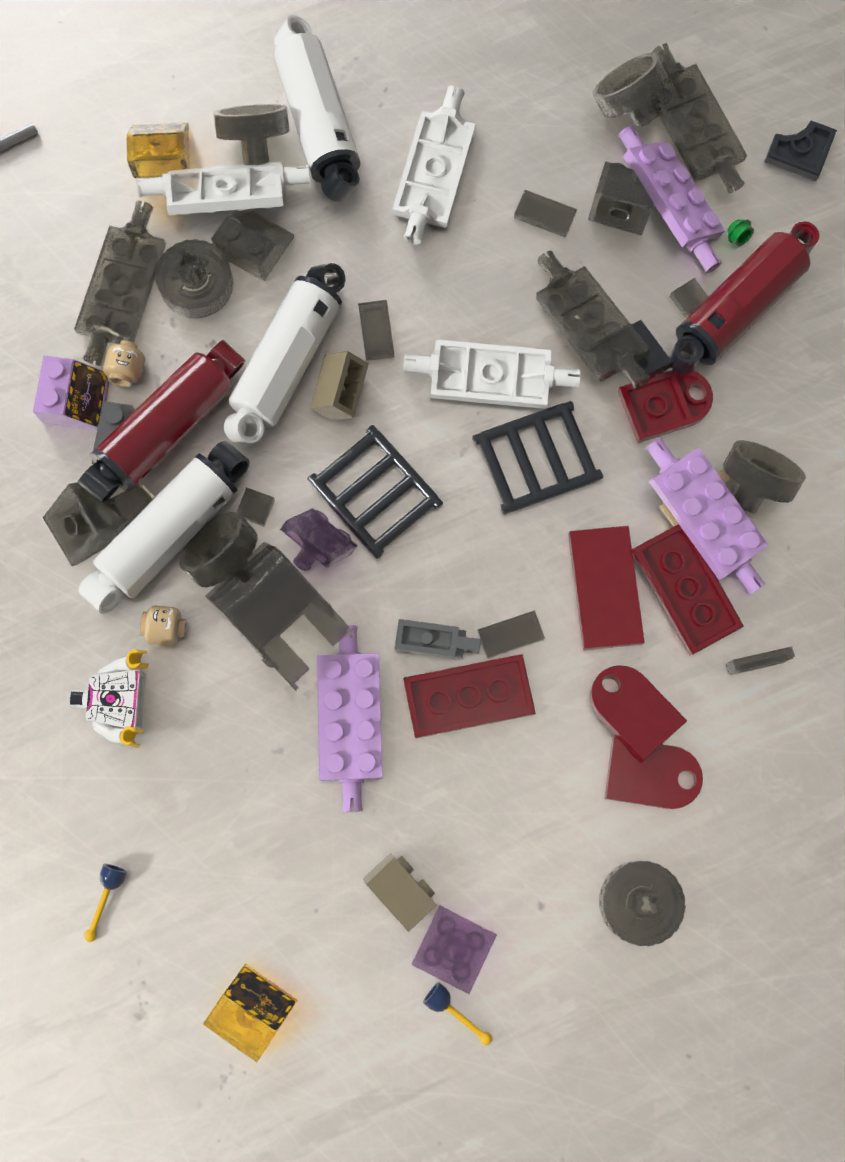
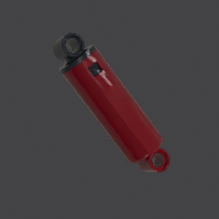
M806 221L798 222L793 226L789 234L775 232L769 236L676 328L678 341L669 355V358L672 360L671 368L673 371L679 374H688L695 369L699 362L704 365L716 363L809 270L811 264L809 254L820 236L814 224ZM680 352H687L692 358H685Z
M225 340L217 343L207 356L203 353L195 352L90 453L95 463L82 474L77 484L100 505L106 502L119 487L124 491L130 492L231 392L232 383L230 379L242 368L246 360Z

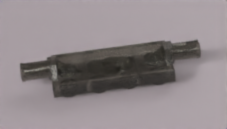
M667 43L662 44L663 50L660 45L652 51V56L655 58L662 73L657 80L646 85L645 92L695 182L713 174H719L728 193H733L732 188L735 191L739 190L745 182L741 179L734 165L744 162L747 154L697 64L686 68L680 62L677 63Z
M142 201L135 202L131 220L124 227L118 228L109 225L74 327L77 334L91 337L86 353L83 356V360L90 364L96 361L95 365H102L108 343L120 344L121 341L134 343L166 247L164 239L152 236L146 229L151 213L154 210V207L147 202H144L143 207L141 206Z
M553 251L546 252L549 258L543 253L537 262L550 277V283L544 289L536 292V300L599 383L622 371L635 390L641 388L639 383L645 386L651 378L638 361L649 355L650 348L585 266L573 271L568 267L564 268Z

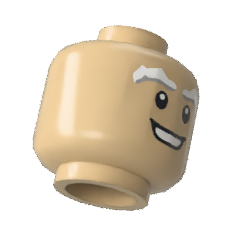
M121 341L120 344L109 346L103 365V372L108 376L109 382L122 387H130L131 384L137 383L140 380L145 356L137 349L138 346L135 343Z
M151 606L148 612L142 613L140 636H145L146 642L151 645L174 646L179 637H185L187 620L181 619V612L178 608Z

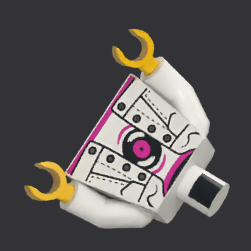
M136 649L131 650L127 656L102 667L97 675L90 676L88 690H72L70 694V707L86 709V720L92 722L94 730L109 741L139 748L140 744L135 743L134 739L138 733L143 734L144 732L142 730L146 674L141 670L135 669H147L149 664L141 663V657L143 654H147V650Z

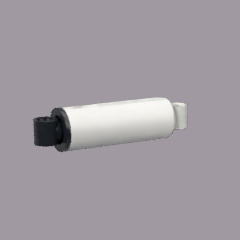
M291 15L286 19L274 38L276 45L274 60L312 179L317 183H321V189L328 199L334 202H342L359 183L358 169L360 167V158L322 43L315 35H312L311 28L305 19L297 15Z
M335 263L316 265L309 269L306 276H298L294 280L229 398L230 406L237 412L229 415L224 423V432L229 440L240 443H255L263 436L264 427L271 428L277 425L342 305V300L337 292L342 290L346 280L344 270ZM325 275L327 277V283H325L324 280ZM243 422H245L246 424V431L244 434L242 432Z
M222 441L214 446L208 455V459L200 453L197 454L94 559L93 563L100 571L89 574L79 586L80 595L102 614L112 611L120 603L123 592L130 598L136 597L238 492L232 482L238 481L247 472L250 465L249 459L227 441Z

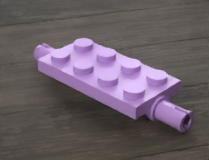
M634 126L626 127L618 135V138L627 149L623 157L681 247H687L690 253L696 255L706 273L714 271L722 262L709 243L711 240L719 238L725 232L718 216L712 211L703 193L697 188L688 170L682 165L675 154V150L667 141L644 144Z
M662 437L648 445L645 449L648 450L661 468L660 474L651 479L649 483L718 580L730 573H735L747 589L749 595L763 587L766 583L761 579L750 562L752 561L751 558L766 548L768 544L700 448H696L682 459L679 457L676 459L664 443Z
M346 625L338 626L339 653L336 655H317L319 780H337L339 784H342V812H351L352 798L354 812L363 811L361 783H364L365 779H383L379 653L361 654L357 652L358 626L349 625L348 638Z

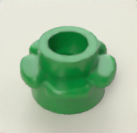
M748 219L735 220L727 230L728 241L730 243L733 242L736 246H742L748 242L754 234L751 221Z

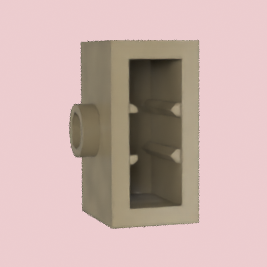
M349 351L325 354L310 409L330 420L354 418L369 363Z
M390 853L363 880L409 932L437 906L431 898L435 892L423 879L417 883L410 875L414 870L413 867L402 855L396 859Z

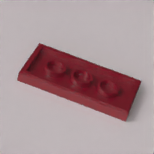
M679 524L631 550L689 655H694L744 627L716 575Z
M629 526L569 531L568 536L583 650L643 645L645 641Z
M523 654L403 678L415 739L536 714Z

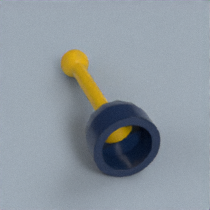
M103 864L99 877L104 891L91 926L84 933V939L87 942H93L97 937L96 928L110 890L120 887L126 878L127 871L121 867L111 864Z
M440 982L436 983L424 998L423 1004L435 1012L447 1010L475 1033L483 1045H489L492 1042V1035L489 1032L481 1031L450 1005L449 991Z

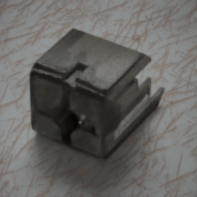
M263 542L205 596L213 607L263 658L261 661L267 667L274 668L295 691L299 688L295 682L310 668L280 637L288 627L303 614L332 646L339 642L346 634L351 638L355 635L346 622L278 548L266 542Z

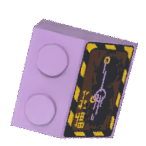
M43 356L33 412L43 424L97 430L103 401H106L108 376L102 370L74 359Z

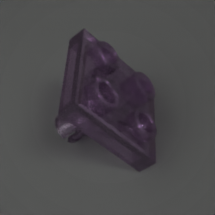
M313 508L286 520L280 529L302 547L293 559V563L303 571L310 570L315 560L328 568L351 555L358 546L351 540V536L347 532L337 529L328 521V517L324 513Z
M439 905L411 965L470 994L497 934Z

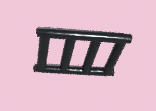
M572 401L552 406L472 436L475 445H480L503 504H500L502 514L520 510L603 479V473L600 469L596 470L573 416L574 404ZM559 416L562 417L584 470V474L568 479L545 421ZM531 426L535 427L557 481V484L543 489L539 485L518 431ZM506 435L530 491L529 494L515 499L512 496L491 444L492 440Z
M371 425L366 430L367 435L318 475L313 473L307 480L376 559H379L387 545L431 508L437 509L441 507L443 502L374 425ZM375 443L386 456L336 496L326 483ZM395 465L405 478L355 518L345 505L391 466ZM414 486L425 499L375 540L364 527Z

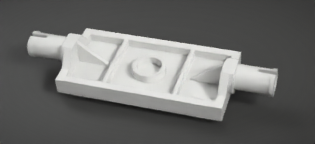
M455 86L447 88L443 106L438 111L433 113L421 111L392 208V215L409 219L403 237L408 243H411L414 234L413 244H421L426 223L443 228L448 226L476 125L475 123L464 121L460 117L459 108L465 94L464 90L460 87H457L455 96L453 93Z
M281 162L169 170L167 174H162V177L136 178V188L139 197L164 195L167 197L166 207L168 215L283 206V188H285V185L311 184L309 165L283 167Z
M436 339L435 351L431 353V356L404 354L403 372L429 374V377H432L430 398L546 409L548 392L552 385L575 387L578 389L580 383V369L554 368V365L551 364L552 350Z

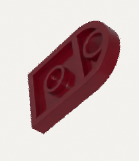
M672 370L656 375L648 380L643 379L621 386L618 389L619 397L637 443L698 424L706 417L713 403V391L709 382L704 376L694 370L688 374H679ZM699 388L703 392L704 398L701 400L693 399L689 394V389Z
M623 665L609 667L603 670L592 684L590 704L594 713L641 763L687 722L681 713L641 672L632 667ZM607 678L615 680L618 684V691L609 692L605 690L602 684L603 680Z
M617 737L612 738L604 799L663 809H677L689 805L697 798L702 788L703 774L699 762L690 752L680 747L662 744L641 763ZM683 771L689 772L694 778L693 786L690 789H684L679 785L678 776Z

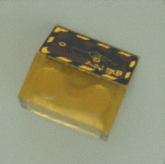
M188 122L131 126L126 135L127 163L134 178L162 177V174H167L169 170L190 169Z
M245 963L222 994L203 1025L252 1060L258 1062L298 1000Z

